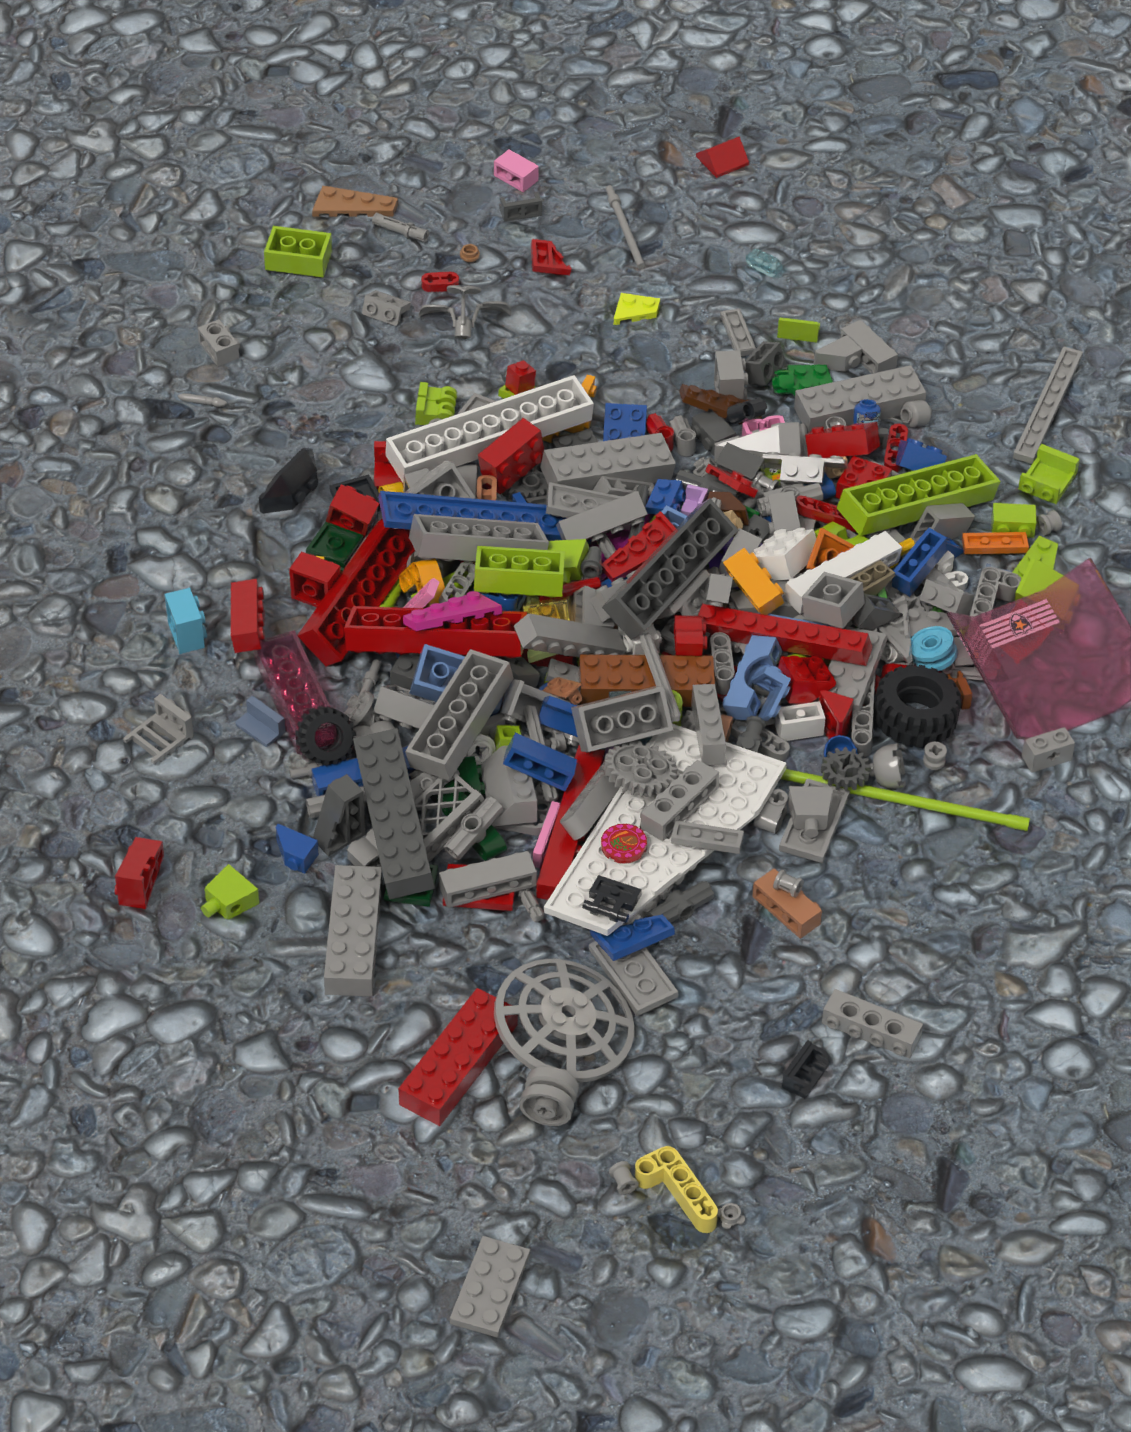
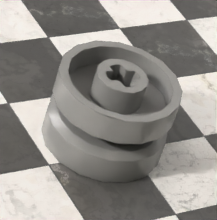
M550 1066L534 1068L527 1075L519 1108L526 1117L539 1124L547 1126L566 1124L571 1119L574 1102L579 1092V1084L572 1075L559 1068Z

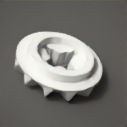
M480 733L465 757L475 756L476 765H481L495 752L494 741L488 735L485 736ZM476 746H479V747H480V749H479V751H480L479 754H480V755H479V756H478V754L475 753V751H476V749H475Z

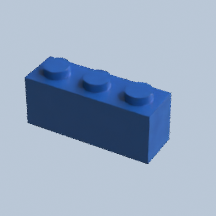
M928 528L893 570L895 576L892 578V587L910 597L947 552V537Z
M516 732L506 749L503 765L562 791H566L575 774L577 759Z

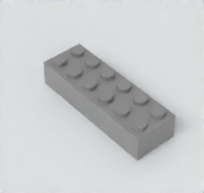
M909 365L796 390L794 409L801 423L806 425L807 433H809L814 427L823 426L825 429L826 420L833 416L843 418L846 421V426L854 424V407L864 399L874 400L880 406V420L900 416L901 409L906 402L913 400L925 401L926 391L913 367Z
M662 433L544 450L540 468L547 484L552 482L593 491L601 476L656 483L658 479L671 480L676 463Z
M414 514L409 539L418 557L425 560L438 558L445 561L463 560L464 562L472 563L476 561L477 546L547 550L549 545L538 523Z
M471 649L469 650L405 751L411 768L450 781L514 679L510 662Z
M335 865L324 971L325 995L373 996L383 885L382 867Z

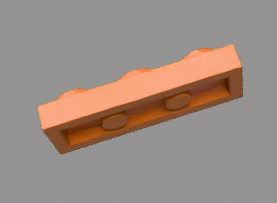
M1026 532L962 533L964 554L1027 553L1029 550Z

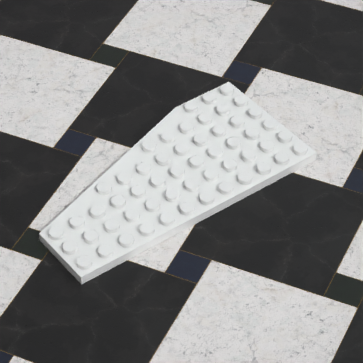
M672 724L673 731L653 735L649 743L651 748L659 746V752L665 750V756H672V761L676 762L675 767L678 768V778L683 774L687 766H691L696 760L701 761L696 732ZM726 742L725 764L708 765L719 771V788L684 822L741 830L760 814L784 774L787 763ZM623 787L619 788L546 902L544 913L608 936L624 922H614L609 917L600 914L596 916L582 908L584 900L594 901V899L589 898V890L598 875L642 889V895L633 911L625 909L622 911L629 914L630 919L714 851L671 844L672 833L664 841H661L643 830L647 837V850L641 855L639 860L631 863L614 862V859L605 857L601 850V837L604 831L617 824H631L641 829L640 813L645 806H649L657 796L655 793L652 794V797H649L647 793L640 797L638 792L631 795L630 790L622 792ZM603 903V906H606V907H609V908H613V907H614L613 905H610V904H607V903Z

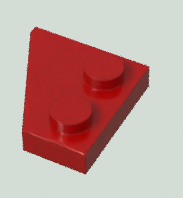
M708 463L705 472L719 477L718 480L733 489L755 498L758 490L752 486V481L744 478L743 474L735 470L730 473Z

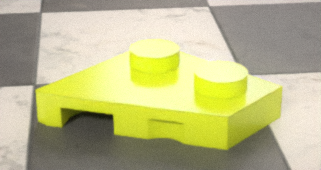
M621 293L613 325H619L621 320L627 319L636 322L642 319L656 318L660 306V298Z

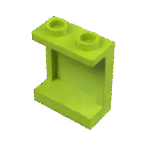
M1041 444L1038 448L1037 458L1026 473L1020 475L1018 490L1057 504L1076 476L1080 459Z

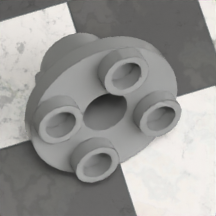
M364 690L359 696L353 695L347 702L349 707L344 714L353 722L354 727L357 724L369 727L373 723L380 721V714L373 712L372 703L374 695L367 690Z

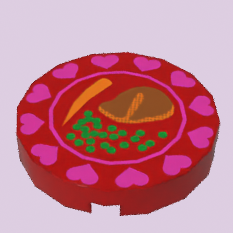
M617 824L604 831L601 837V850L605 857L614 859V862L631 863L639 860L641 855L646 852L647 837L643 830L635 825Z

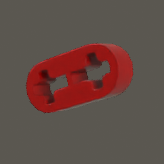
M431 272L424 274L421 278V287L426 292L447 291V287L450 285H459V276L455 272Z

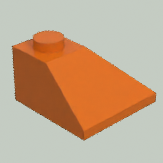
M820 528L806 569L812 570L824 561L837 557L841 552L852 549L855 545Z

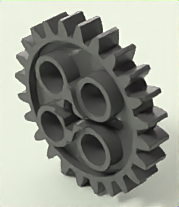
M541 463L535 465L525 476L518 479L511 488L506 489L502 495L509 494V500H511L512 494L520 492L525 501L526 498L547 495L548 484L540 468Z

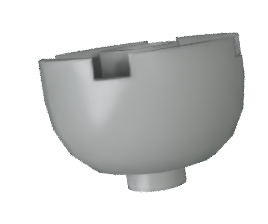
M899 743L879 748L873 756V763H869L871 765L870 776H875L877 783L888 789L905 788L906 781L901 782V775L905 774L902 751L897 750L900 746Z

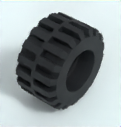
M319 706L318 709L312 708L309 710V714L304 713L302 722L298 721L297 723L299 730H295V735L298 736L296 744L300 746L299 750L301 753L305 754V757L323 765H329V763L337 764L338 760H345L347 758L345 755L347 753L351 754L353 751L350 748L354 745L353 736H356V731L353 730L354 724L349 720V717L341 711L328 706ZM324 723H332L337 732L334 743L327 748H319L315 742L316 730Z

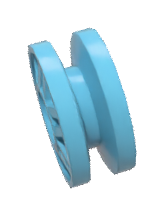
M927 627L915 633L911 638L912 657L915 667L925 665V668L931 669L933 667L941 671L952 665L957 658L958 650L952 632L945 627Z

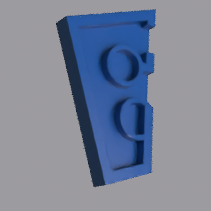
M662 914L636 919L633 924L620 926L608 936L590 930V933L607 955L615 961L675 935V929Z

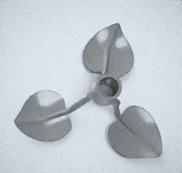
M450 285L447 287L449 293L461 294V316H458L457 320L454 314L455 309L446 305H424L421 307L418 316L434 312L450 313L453 327H455V338L469 339L471 338V328H474L479 310L501 311L511 315V307L509 304L501 301H488L477 304L470 321V317L465 316V294L481 293V288Z

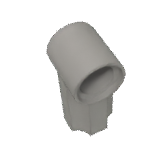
M682 415L675 416L669 425L674 430L677 452L681 456H691L696 451V433L691 429L687 418L682 417Z

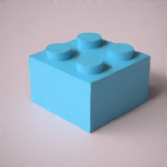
M190 588L166 593L167 621L179 654L205 648L204 639L207 638L205 626L202 624H205L206 620L203 611L198 610L200 605L197 595L193 596Z

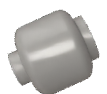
M924 400L908 401L903 405L900 412L902 422L911 428L927 425L932 415L930 406Z

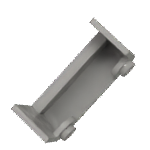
M513 679L504 693L501 713L504 714L503 719L513 723L520 720L526 723L524 715L526 706H535L539 715L544 697L552 696L569 703L570 701L526 685L524 681ZM541 725L543 730L552 733V730H555ZM555 730L556 734L563 733L567 744L578 747V737Z

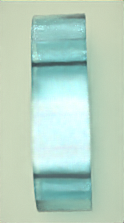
M753 249L746 255V262L750 267L770 277H775L782 270V264L779 259L759 249Z

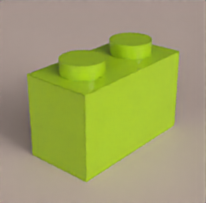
M993 503L991 532H1026L1027 538H1034L1036 505Z

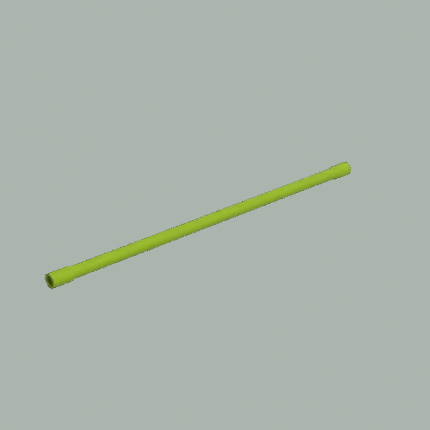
M786 769L781 777L783 780L805 784L806 779L828 784V779L823 780V776ZM857 785L856 790L848 787L850 794L990 822L1023 831H1028L1030 818L1018 815H1007L867 785L863 787Z

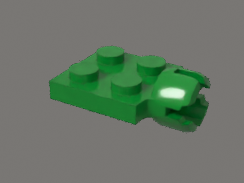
M819 364L788 365L787 370L775 371L774 374L776 375L772 378L773 389H779L774 390V393L779 395L793 394L794 396L796 390L833 382L827 365Z

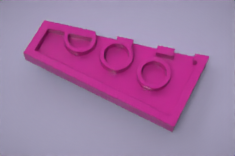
M471 591L467 595L453 597L446 602L435 603L422 610H414L410 614L403 616V624L415 631L443 626V621L459 623L463 622V617L474 616L475 619L483 618L484 613L493 612L494 615L502 614V605L477 591Z

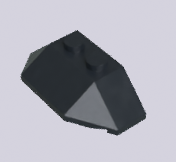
M309 447L302 448L274 476L268 484L266 491L262 492L259 496V509L261 513L293 510L304 501L311 491L317 488V468L313 449Z

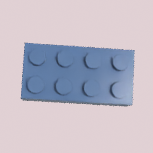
M424 644L409 694L437 702L465 656ZM503 696L497 704L494 711L492 712L491 716L498 714L501 707Z

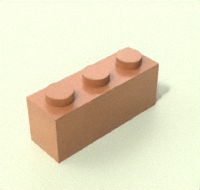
M772 869L754 882L752 897L801 939L821 925L822 910L816 902H812L806 897L802 890L794 898L790 893L780 888L778 890L774 889L773 884L779 872L776 869Z

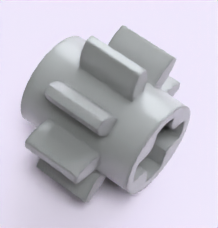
M702 457L693 464L696 467L693 473L703 477L708 474L705 472L708 463L717 467L716 462L710 457L707 459Z

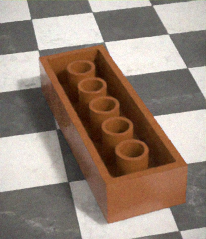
M580 654L579 683L582 684L579 687V692L582 696L580 705L656 686L645 655ZM659 655L671 689L678 692L682 697V707H692L693 685L715 684L713 656Z

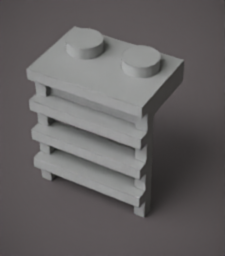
M162 694L154 698L156 713L123 738L125 743L132 740L153 756L151 759L153 764L158 761L162 762L168 753L173 754L176 747H182L185 740L188 738L191 740L194 737L193 719L190 713L186 710L183 711L176 706L173 700L167 699ZM152 725L171 739L173 743H168L148 727ZM142 732L163 748V750L160 752L138 734Z

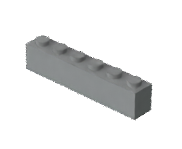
M530 613L514 625L522 648L579 658L580 654L623 655L627 652L619 630Z

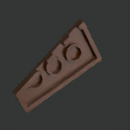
M682 384L679 390L682 402L707 412L709 409H712L718 416L725 419L728 407L750 400L740 399L734 395L720 394L714 390L700 389L695 385ZM762 416L753 419H762Z

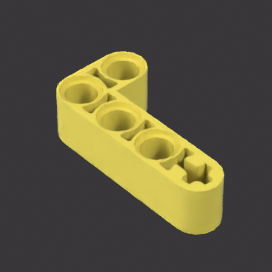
M671 1146L661 1147L637 1160L635 1164V1178L639 1183V1187L648 1189L664 1182L699 1232L710 1233L715 1230L718 1208L675 1148Z

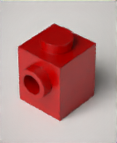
M524 360L507 366L505 386L515 395L534 389L536 370Z

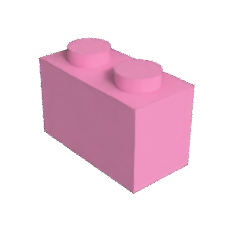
M507 150L494 160V176L516 189L525 192L538 182L539 166L519 154Z

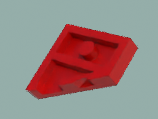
M531 240L532 272L570 275V265H565L563 256L556 250L552 241Z

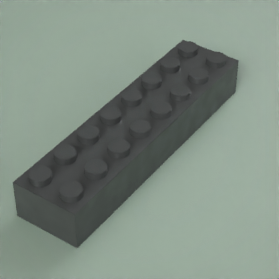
M711 498L707 499L685 518L602 608L631 640L634 639L657 619L738 531L737 527Z
M398 728L353 738L389 900L435 889Z

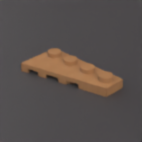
M322 186L312 210V217H319V214H329V217H337V214H349V217L367 214L368 217H373L375 213L393 217L398 206V198Z

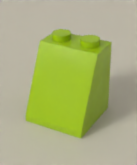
M1031 557L1015 592V605L1019 601H1023L1029 607L1047 600L1048 603L1032 610L1034 611L1049 605L1051 608L1039 612L1037 615L1052 610V614L1042 617V619L1055 615L1056 618L1047 623L1058 620L1059 623L1051 627L1064 631L1066 624H1071L1074 606L1078 607L1082 598V595L1079 594L1080 585Z

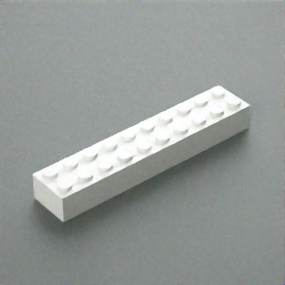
M573 375L386 438V457L403 483L404 474L428 468L430 472L445 460L453 462L456 467L477 460L480 452L522 418H525L539 428L542 437L591 421L594 403L576 376Z

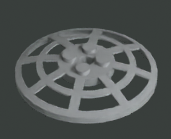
M542 959L529 962L511 972L499 988L495 999L494 1019L501 1040L515 1058L531 1070L537 1067L550 1066L530 1054L540 1045L553 1053L566 1056V1070H561L568 1072L577 1082L594 1081L616 1070L623 1063L632 1047L634 1021L627 1001L608 979L585 965L562 959ZM541 966H556L558 971L545 973L534 979L523 973L526 970ZM567 968L583 972L596 979L598 983L593 984L583 977L568 973ZM559 978L561 987L550 990L541 982ZM517 979L526 984L520 995L518 1005L504 1006L506 990L510 983ZM570 980L580 982L589 987V989L584 993L572 989ZM532 989L544 996L540 1005H526L528 995ZM608 989L622 1006L626 1018L615 1014L611 1002L602 991ZM598 995L604 1003L607 1012L595 1010L590 1000ZM562 1011L570 1012L573 1017L565 1016ZM519 1014L524 1029L531 1037L523 1047L511 1034L505 1021V1016ZM527 1014H538L543 1026L538 1032L531 1024ZM596 1019L609 1022L607 1032L603 1038L593 1028ZM616 1024L628 1028L626 1043L617 1056L608 1045L614 1035ZM552 1034L559 1039L566 1040V1048L555 1045L545 1038ZM587 1035L595 1043L587 1048L576 1049V1040H580ZM601 1050L609 1060L607 1064L601 1067L576 1071V1057L590 1056Z

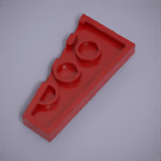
M660 511L655 515V519L651 523L648 522L642 527L640 533L636 536L633 535L623 548H619L602 563V571L611 582L621 577H627L628 574L637 570L676 528Z

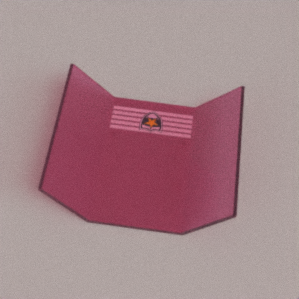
M1091 558L1085 560L1046 589L975 617L953 612L947 613L949 620L1016 739L1025 740L1063 727L1069 731L1114 713L1131 701V626Z

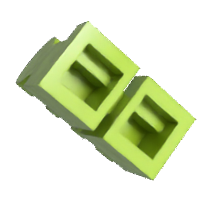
M420 382L415 425H428L433 419H445L454 416L457 391L450 386L436 388L429 387L426 382Z

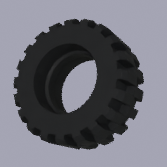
M907 665L905 668H902V666L895 668L894 672L891 670L880 680L877 687L874 703L875 722L880 729L882 728V732L886 736H891L893 741H900L905 746L915 745V747L922 748L923 745H927L930 742L941 743L946 738H949L956 729L962 702L960 690L952 679H948V675L943 672L939 673L933 667L929 669L925 668V665H919V667ZM905 703H919L930 709H916Z

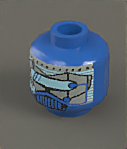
M864 399L855 405L853 414L854 424L877 421L879 426L881 408L874 400Z

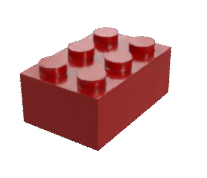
M522 418L478 454L481 475L496 477L497 493L501 494L506 489L511 488L518 479L525 476L535 465L541 463L544 453L541 430L525 418Z

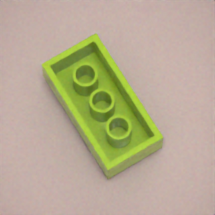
M477 546L474 591L485 594L491 592L505 595L522 594L526 596H547L550 598L562 597L565 551Z

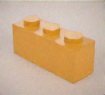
M743 548L724 561V567L759 614L768 615L784 604L781 596L784 592L778 583L773 584L770 581L772 577L767 569L759 567L758 564L760 562L753 552L749 554Z

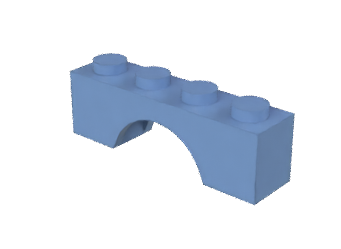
M751 636L749 643L745 647L743 658L738 663L736 675L731 680L728 694L723 699V708L728 716H732L736 720H746L747 717L756 716L761 703L755 690L751 688V680L755 673L766 666L776 667L782 653L776 637Z

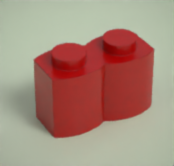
M674 615L675 655L702 656L703 649H707V636H703L706 635V622H702L701 616Z

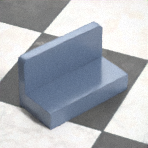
M253 695L246 700L247 713L235 722L238 728L265 747L271 745L285 733L284 717Z

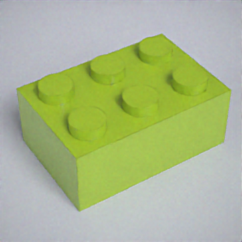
M273 226L264 250L265 270L324 277L332 253L331 233Z

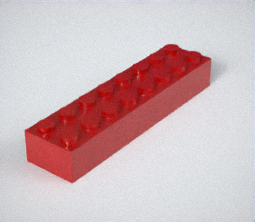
M383 519L379 520L297 636L325 667L342 661L348 652L346 651L344 626L353 606L379 607L399 579V575L407 567L409 556L415 552L409 539L410 531L408 529L384 527Z
M353 606L344 626L346 651H354L356 653L369 651L379 654L386 652L420 654L424 644L463 656H466L471 649L493 657L506 656L508 658H516L522 656L524 648H522L514 625L525 617L527 612L502 611V614L498 615L488 612L484 613L483 618L475 619L474 616L463 617V622L450 623L443 621V626L415 631L403 624V616L410 614L414 610L425 608Z

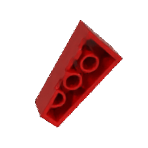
M257 579L231 582V639L235 653L259 650L262 647V640H265L263 629L265 626L263 587L258 586Z

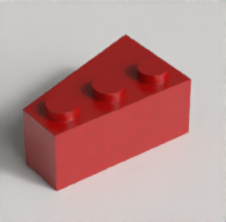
M877 421L856 423L848 426L835 425L824 429L823 426L814 427L812 431L805 435L808 457L811 454L821 455L822 458L867 455L880 447Z
M135 837L115 875V895H118L119 905L141 909L147 908L164 858L163 841Z

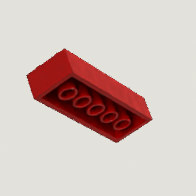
M476 988L398 1088L400 1106L438 1126L442 1125L504 1044L497 1031L494 1019L495 996ZM504 1001V1006H513ZM518 1014L505 1016V1021L511 1033L518 1025Z

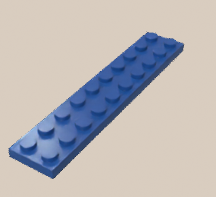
M380 491L378 496L384 527L411 529L414 514L538 523L547 540L555 541L562 540L556 524L561 520L567 519L566 517H555L551 514H546V505L389 491ZM591 539L587 540V543H588V544H591V541H592V540H591Z

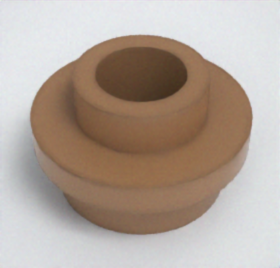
M473 244L464 245L460 251V258L466 262L476 261L480 257L478 248Z

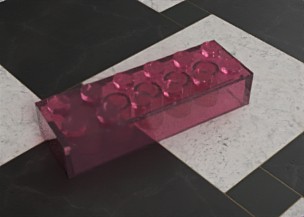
M294 630L262 640L261 649L254 650V660L279 715L284 717L286 731L296 753L299 754L301 753L299 750L300 746L296 744L298 736L295 735V730H299V726H297L298 721L302 722L303 714H309L310 709H318L319 706L330 707ZM324 723L316 730L315 742L318 747L334 743L337 732L332 723Z

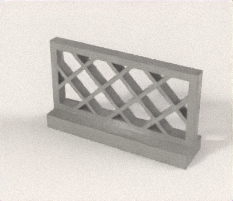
M456 773L452 776L455 779L454 787L444 788V783L447 780L439 777L415 800L417 811L422 810V818L419 819L429 862L462 826L461 821L463 817L473 814L485 800L481 793L476 789L474 790ZM468 791L470 793L465 800L458 801L459 792ZM454 793L453 801L443 802V794ZM439 794L438 803L427 804L428 798L431 795ZM453 807V811L448 816L442 817V808ZM437 809V817L426 818L427 810ZM436 823V828L432 832L425 833L426 824Z

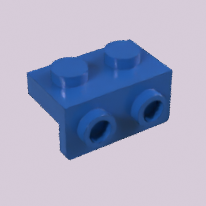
M658 479L645 506L647 514H658L666 505L680 512L681 505L686 499V490L683 488L682 481Z

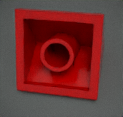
M740 136L696 153V157L716 178L749 165Z
M821 690L819 701L825 715L824 732L828 739L837 735L847 736L851 728L854 699L827 690Z

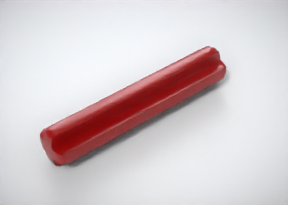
M593 577L563 584L562 597L538 596L540 602L572 596L575 591L584 586L597 590L601 587L599 577Z

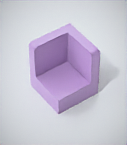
M688 484L686 487V499L681 508V513L688 516L697 506L706 501L708 489Z

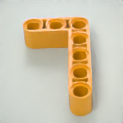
M435 558L412 562L399 575V584L404 593L415 590L419 592L433 578L440 582L434 598L423 608L439 603V597L445 589Z

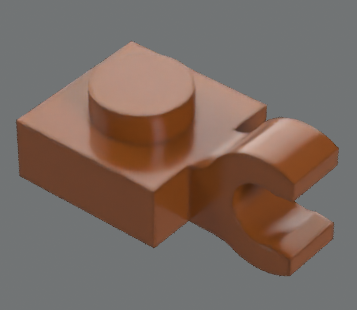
M957 671V678H952L950 673L946 674L949 677L948 679H952L960 690L962 699L961 709H969L971 707L972 692L966 678H963V673Z

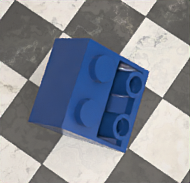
M907 438V441L900 440L896 465L914 471L945 463L947 456L943 455V450L929 445L924 448L922 447V442Z

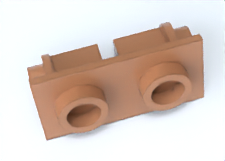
M557 677L549 681L547 687L542 690L570 701L574 705L582 701V696L578 691L582 684Z

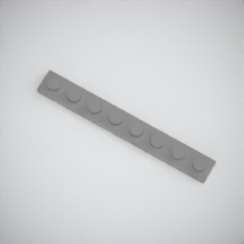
M1063 346L1016 446L1013 459L1033 464L1038 448L1046 437L1082 359V351Z

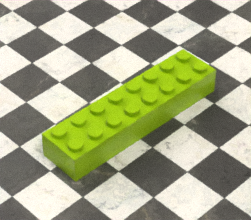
M975 454L843 489L837 509L856 532L863 536L918 521L927 506L963 503L966 507L991 501L994 499L1001 481Z

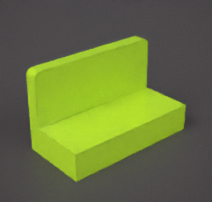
M780 317L777 338L817 343L820 323Z

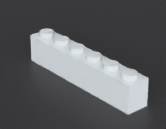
M886 531L879 535H874L869 540L855 545L852 549L841 552L837 557L824 561L818 567L807 570L797 578L790 579L785 585L783 598L801 614L803 613L802 596L823 572L850 578L880 560L890 567L899 562L902 546Z

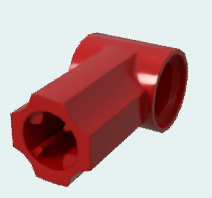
M656 413L650 414L646 419L647 431L649 434L662 433L671 452L674 447V430L665 424L661 416H658Z

